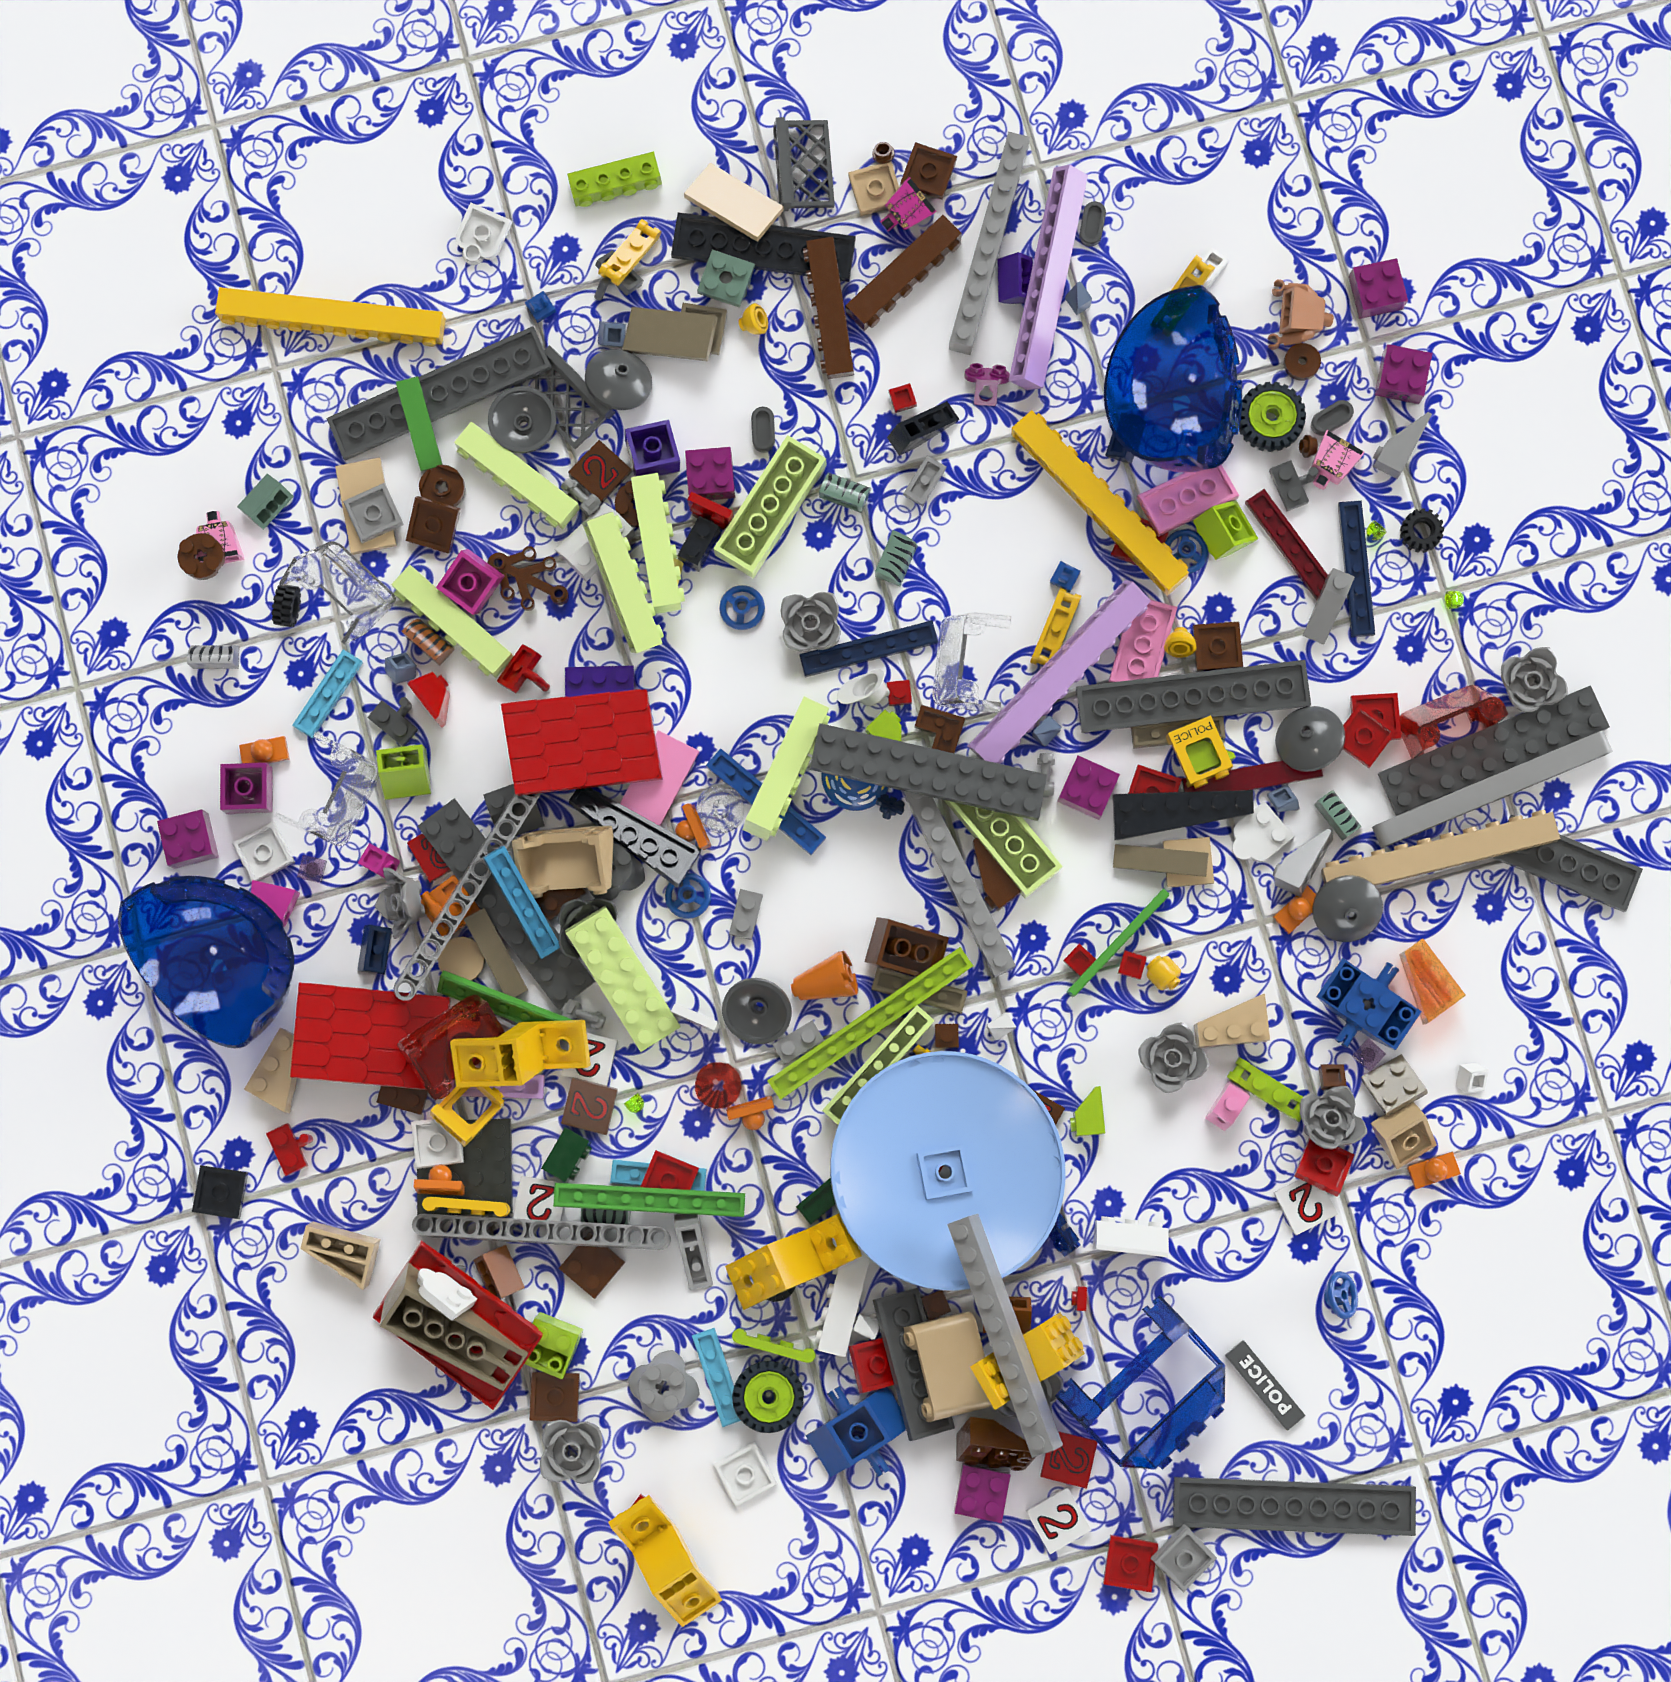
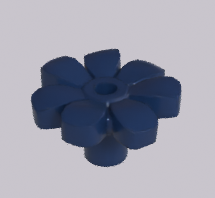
M887 794L877 798L876 805L880 806L879 811L883 813L882 817L889 820L891 816L904 813L905 803L902 800L897 801V798L893 796L889 798Z

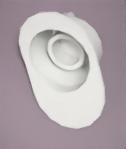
M875 669L848 680L838 690L837 700L841 704H851L859 701L866 706L876 705L890 694L884 682V671Z

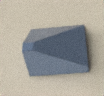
M1288 784L1267 794L1277 812L1300 809L1298 799Z

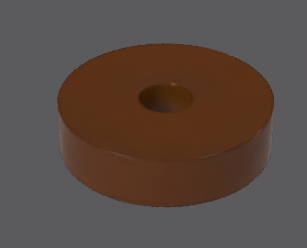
M1295 344L1289 348L1284 357V369L1295 380L1304 381L1311 379L1320 368V353L1310 344ZM1304 359L1306 364L1302 365L1298 360Z

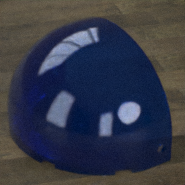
M1203 285L1171 290L1154 298L1142 307L1128 322L1116 341L1105 374L1104 406L1106 417L1114 436L1135 457L1163 470L1199 472L1216 468L1222 465L1230 455L1234 444L1231 443L1233 436L1238 435L1242 412V380L1237 379L1236 365L1240 364L1237 346L1226 315L1221 316L1219 312L1220 303Z
M178 876L169 878V881L147 884L120 902L118 928L124 948L132 964L163 1005L197 1034L220 1046L234 1049L242 1048L261 1035L275 1020L284 1006L291 988L294 971V952L291 939L287 936L283 928L284 924L277 914L253 893L242 887L239 889L225 884V881L215 878Z

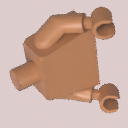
M1277 279L1274 282V286L1281 287V289H1272V294L1276 297L1283 295L1279 334H1283V336L1279 337L1277 334H1270L1268 340L1276 339L1277 343L1268 345L1269 349L1275 350L1282 343L1286 346L1305 342L1312 339L1316 333L1322 331L1323 326L1330 327L1332 325L1334 316L1325 312L1324 298L1319 297L1309 285L1300 283H1288V285H1285L1281 279Z

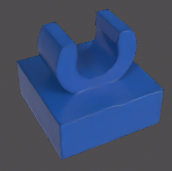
M544 290L525 302L526 307L537 323L556 312L555 307Z
M1060 561L1050 583L1059 588L1066 589L1070 593L1081 571Z

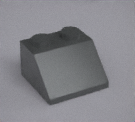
M514 784L483 794L494 825L515 793ZM537 801L514 837L545 826ZM515 803L512 806V813L515 816L523 814V806ZM502 823L499 827L500 834L508 836L511 833L510 825Z

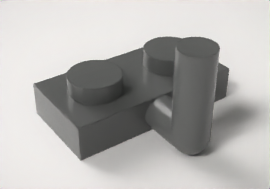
M612 250L599 258L595 266L600 269L601 265L604 262L606 263L614 254V251ZM632 269L617 287L627 296L641 287L644 280ZM605 277L600 280L594 295L596 300L603 299L607 287L612 284L610 278Z
M1291 460L1270 468L1269 473L1287 512L1308 504L1309 499L1302 485L1310 483L1315 479L1318 474L1316 467H1311L1307 474L1298 477Z
M402 697L399 700L401 707L396 712L381 700L367 718L404 747L418 731L414 725L404 718L412 709V704L406 697Z

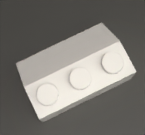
M605 503L585 520L587 521L613 512L614 516L618 515L623 528L620 529L622 537H626L629 542L636 536L634 529ZM581 524L555 548V551L587 582L599 571V567Z
M1101 1216V1221H1095L1092 1249L1168 1257V1228H1162L1163 1223L1148 1222V1226L1139 1225V1220L1125 1219V1224L1116 1223L1113 1217Z

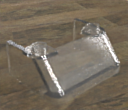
M334 541L327 542L294 557L279 582L281 586L297 580L305 589L314 590L321 587L350 615L346 621V626L349 630L341 641L344 645L365 635L392 608L396 601V597L390 589L343 545Z
M971 612L947 616L942 620L932 698L936 705L990 713L1000 712L1002 702L979 700L978 685L972 680L962 679L967 635H981L985 632L987 626L1009 629L1012 616Z
M315 733L313 737L316 740L332 748L330 754L332 765L342 770L323 812L316 809H307L302 812L298 821L277 812L275 817L334 846H343L349 841L378 782V765L356 751Z

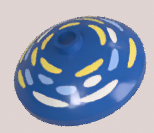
M821 773L822 785L828 798L837 806L850 811H862L875 806L877 798L886 794L889 789L884 786Z

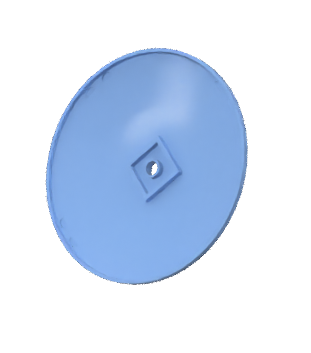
M952 1051L928 1052L910 1056L888 1066L872 1077L857 1092L843 1113L836 1129L830 1159V1177L835 1204L843 1224L858 1247L874 1263L896 1278L923 1288L944 1291L970 1289L947 1224L967 1216L979 1214L1001 1277L1004 1278L1025 1264L1039 1250L1049 1236L1061 1209L1066 1180L1064 1152L1058 1130L1047 1108L1037 1094L1023 1080L1003 1066L973 1054ZM940 1166H947L950 1169V1177L948 1179L940 1177L938 1173Z

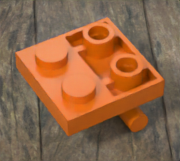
M452 875L430 893L426 891L420 896L421 904L425 908V914L432 924L459 882L455 875ZM462 885V893L465 896H470V894ZM475 901L464 918L481 910ZM454 902L449 906L451 915L457 916L460 914L461 906L459 903ZM464 918L458 925L455 932H457L459 929L466 925ZM444 922L439 923L436 927L441 936L446 935L449 931L448 925Z

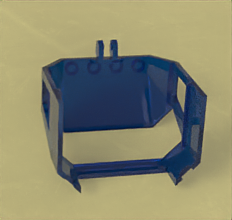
M1161 1295L1153 1300L1152 1303L1155 1306L1150 1308L1147 1305L1142 1310L1162 1332L1093 1399L1072 1378L1066 1383L1069 1388L1066 1391L1061 1389L1055 1395L1058 1402L1121 1469L1157 1470L1160 1467L1163 1470L1173 1461L1170 1456L1176 1450L1181 1453L1190 1445L1188 1439L1192 1435L1196 1437L1201 1435L1208 1427L1205 1422L1211 1416L1215 1420L1225 1410L1222 1407L1225 1404V1364ZM1183 1335H1186L1216 1367L1198 1382L1119 1459L1090 1426L1165 1351Z

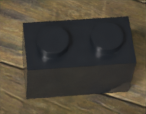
M699 516L677 555L678 560L682 561L684 565L700 572L721 533L720 527Z

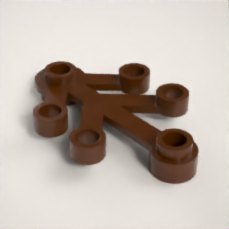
M527 546L522 552L510 556L498 552L489 557L487 563L505 576L500 582L502 588L500 594L505 601H511L515 597V591L509 585L507 574L516 579L522 598L521 606L525 611H532L535 608V601L530 596L527 584L550 595L551 600L556 605H563L568 601L569 593L564 586L557 585L554 587L532 576L544 571H554L557 563L553 557H545L542 562L521 569L512 565L524 560L533 561L537 557L535 549L531 546ZM531 550L534 553L532 557H526V552ZM497 560L503 562L500 567L495 566ZM547 561L554 562L552 567H546L545 565ZM511 590L512 594L509 597H505L504 592ZM557 591L563 592L560 598L555 597ZM530 600L532 605L525 607L524 602Z

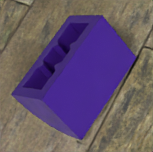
M1016 252L998 258V302L1004 304L1025 303L1033 267V257Z

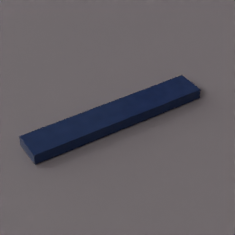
M1362 500L1339 502L1338 513L1344 572L1355 577L1347 594L1351 638L1374 636L1375 624Z
M933 620L837 644L828 649H817L799 654L804 676L809 677L938 644Z

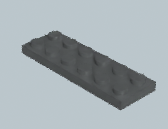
M1560 835V840L1557 842L1493 857V859L1621 912L1627 911L1643 868L1563 835Z
M919 1288L874 1299L873 1304L909 1441H915L955 1429L952 1417L927 1422L921 1411V1405L924 1399L928 1397L917 1350H912L904 1341V1327L927 1321Z

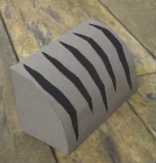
M191 645L187 654V664L193 669H239L240 646Z

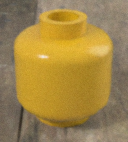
M1159 955L1146 967L1148 969L1147 978L1159 990L1167 988L1173 990L1181 982L1179 979L1181 969L1168 956L1161 957Z

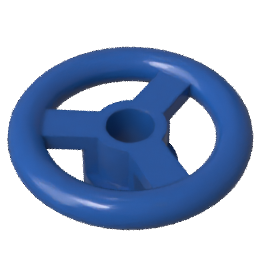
M1187 529L1172 533L1165 541L1169 547L1175 539L1181 537L1182 540L1177 547V553L1173 554V556L1177 560L1190 558L1197 562L1195 565L1188 567L1189 574L1200 570L1208 558V548L1202 536L1195 531ZM1189 537L1194 538L1200 544L1201 556L1195 553L1196 544ZM1188 548L1190 553L1185 554L1182 549Z
M739 585L730 588L722 596L719 611L723 621L728 626L737 630H747L753 628L761 621L765 612V603L763 597L756 589L746 585ZM738 592H746L751 594L755 599L749 600L748 597L743 595L734 597L732 595ZM727 601L732 604L733 610L737 613L736 622L727 614ZM745 604L746 608L740 610L738 609V605ZM758 606V612L754 619L744 623L745 614L750 611V608Z
M687 873L683 880V886L678 890V899L674 902L672 900V891L675 886L669 882L665 891V901L667 907L674 915L684 919H692L700 916L707 910L711 901V890L706 880L701 876ZM690 880L696 881L701 885L704 891V898L697 896L695 888L690 885ZM685 892H691L692 897L690 899H685ZM693 902L701 905L698 909L691 912H684L678 909L683 904Z
M1342 1271L1333 1273L1324 1292L1325 1301L1339 1318L1349 1319L1355 1314L1358 1307L1356 1285L1347 1273ZM1339 1278L1343 1279L1342 1286L1335 1287L1336 1281ZM1348 1289L1351 1293V1305L1348 1300ZM1343 1305L1345 1312H1343L1338 1306Z

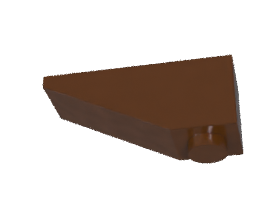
M976 837L972 845L983 893L986 896L984 901L991 909L996 908L999 912L1020 895L1021 891Z

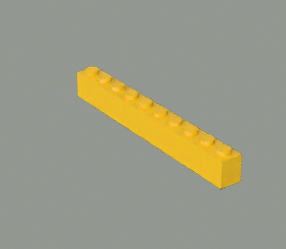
M219 287L215 314L220 321L229 325H234L235 322L249 327L266 325L267 328L275 330L284 327L294 332H301L302 330H310L314 334L329 332L339 337H346V334L355 335L359 339L375 337L384 342H390L391 339L400 340L404 344L420 342L429 347H434L436 344L442 345L446 318L441 311Z
M1032 410L1011 428V435L1101 529L1119 545L1158 588L1168 596L1187 579L1189 574L1188 566L1181 559L1177 560L1172 555L1173 552L1166 543L1163 542L1161 544L1157 540L1156 533L1149 526L1145 527L1140 522L1141 518L1135 511H1129L1125 507L1124 500L1118 494L1114 495L1109 490L1110 487L1103 478L1098 479L1094 475L1093 468L1086 461L1082 462L1077 457L1078 453L1072 446L1069 445L1067 447L1062 442V436L1055 429L1051 430L1046 425L1047 421L1041 414L1038 413L1036 415Z

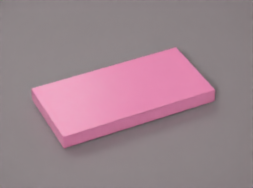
M1217 457L1137 495L1136 499L1159 537L1196 519L1212 506L1238 499L1239 494Z
M1151 600L1147 605V610L1142 615L1134 618L1131 622V627L1121 635L1108 683L1158 677L1165 654V640L1172 629L1177 611L1176 606Z
M658 730L655 737L663 780L630 783L620 804L661 826L691 770L699 750Z

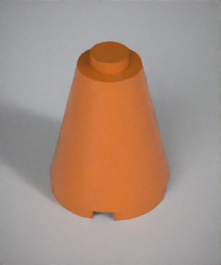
M845 951L837 952L795 977L791 984L794 997H798L800 1000L857 995V978L855 973L852 974L850 968L852 963Z

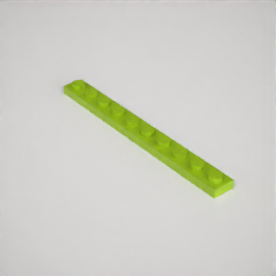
M959 947L767 1080L779 1099H783L913 1009L916 1005L973 967V964L962 948Z

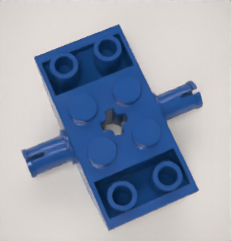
M1342 958L1316 997L1332 1013L1346 1022L1339 1035L1335 1038L1338 1043L1343 1041L1342 1046L1348 1048L1357 1032L1360 1031L1372 1040L1396 1050L1422 1011L1389 989V984L1399 972L1396 966L1392 968L1393 964L1386 962L1384 968L1375 979ZM1368 1000L1371 1008L1365 1010L1363 1001Z
M836 1387L834 1390L839 1398L836 1397L833 1390L827 1393L838 1411L837 1416L805 1435L830 1477L851 1467L863 1458L868 1460L877 1477L883 1475L878 1465L882 1467L885 1473L890 1470V1467H888L880 1454V1448L906 1431L898 1402L890 1389L885 1387L878 1389L856 1404H850L841 1387ZM857 1425L859 1428L863 1426L865 1428L863 1437L852 1434L854 1426Z

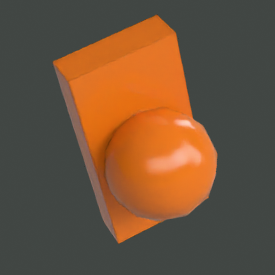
M285 736L266 740L259 739L255 742L239 745L242 763L270 764L290 760Z
M691 803L683 805L682 808L687 820H682L677 824L675 829L676 835L688 842L696 839L699 848L702 850L710 848V840L695 806Z
M1307 885L1301 897L1296 895L1273 919L1290 934L1312 913L1316 894Z
M767 1096L727 1107L728 1120L742 1117L744 1127L749 1130H758L765 1122V1116L762 1111L774 1108L772 1096Z
M1453 1152L1407 1167L1415 1189L1461 1174Z
M435 1165L429 1172V1180L414 1179V1189L418 1194L464 1195L465 1186L463 1182L451 1181L452 1172L446 1165Z

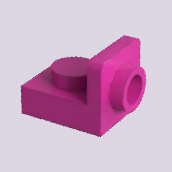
M370 843L358 861V864L385 878L383 868H390L396 871L400 860Z

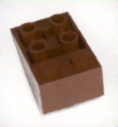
M969 1417L956 1434V1461L964 1462V1464L969 1466L984 1464L989 1468L1009 1467L1013 1471H1022L1036 1458H1032L1025 1439L994 1419Z

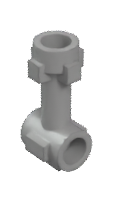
M567 478L561 485L563 492L567 495L571 493L582 503L579 508L587 516H590L591 513L594 514L600 508V499L594 494L588 497L577 488L579 483L575 479Z
M1040 753L1039 758H1037V764L1041 765V773L1047 774L1043 797L1049 798V796H1054V782H1050V767L1055 765V759H1053L1054 754Z
M572 999L564 1003L561 1010L563 1012L562 1016L575 1020V1018L585 1020L591 1023L590 1028L602 1030L606 1021L603 1013L597 1011L594 1015L580 1009L581 1004Z

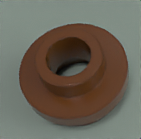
M887 142L876 144L872 151L874 161L880 164L889 163L895 156L894 148Z
M1304 435L1303 439L1299 442V452L1302 453L1304 458L1316 455L1318 449L1317 439L1311 435Z

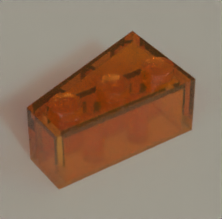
M1423 938L1399 954L1417 1009L1422 1011L1420 1018L1423 1025L1431 1022L1466 996Z

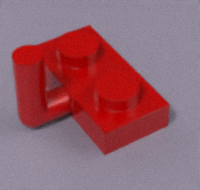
M524 644L520 646L497 679L500 685L515 694L526 679L532 681L544 692L550 688V685L543 678L532 671L542 656Z
M289 1123L266 1133L285 1176L308 1166L301 1148L313 1142L312 1135L301 1134L299 1139H296Z

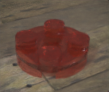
M713 1062L705 1065L698 1072L695 1081V1092L698 1099L704 1105L713 1109H724L733 1105L739 1098L742 1090L739 1073L731 1065L722 1062ZM714 1080L724 1081L723 1091H713Z

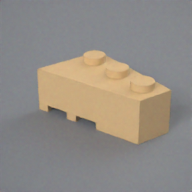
M1265 993L1194 1025L1196 1046L1206 1048L1269 1041L1270 1033Z
M280 1028L244 1090L277 1109L290 1114L297 1078L290 1077L294 1034Z
M313 1221L305 1227L300 1249L324 1265L327 1264L336 1270L339 1275L348 1278L364 1290L370 1284L381 1239Z

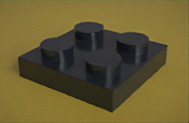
M200 1165L192 1212L240 1219L248 1172Z

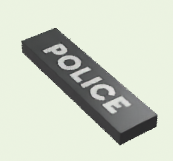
M1244 1340L1225 1354L1226 1358L1287 1431L1306 1416Z

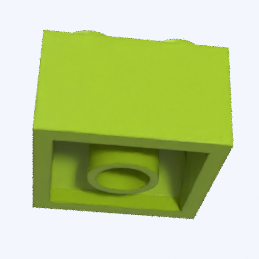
M1236 500L1212 506L1193 520L1198 534L1202 536L1209 553L1215 560L1227 557L1258 540L1256 533Z

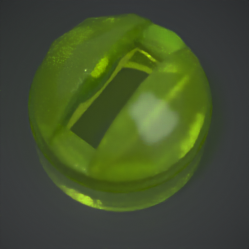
M1374 520L1366 529L1368 537L1371 534L1374 535L1371 540H1379L1387 533L1385 528Z
M1452 590L1445 593V604L1448 609H1456L1463 604L1464 596L1460 591Z
M637 1093L626 1101L624 1106L630 1112L637 1113L643 1109L644 1101L641 1095Z

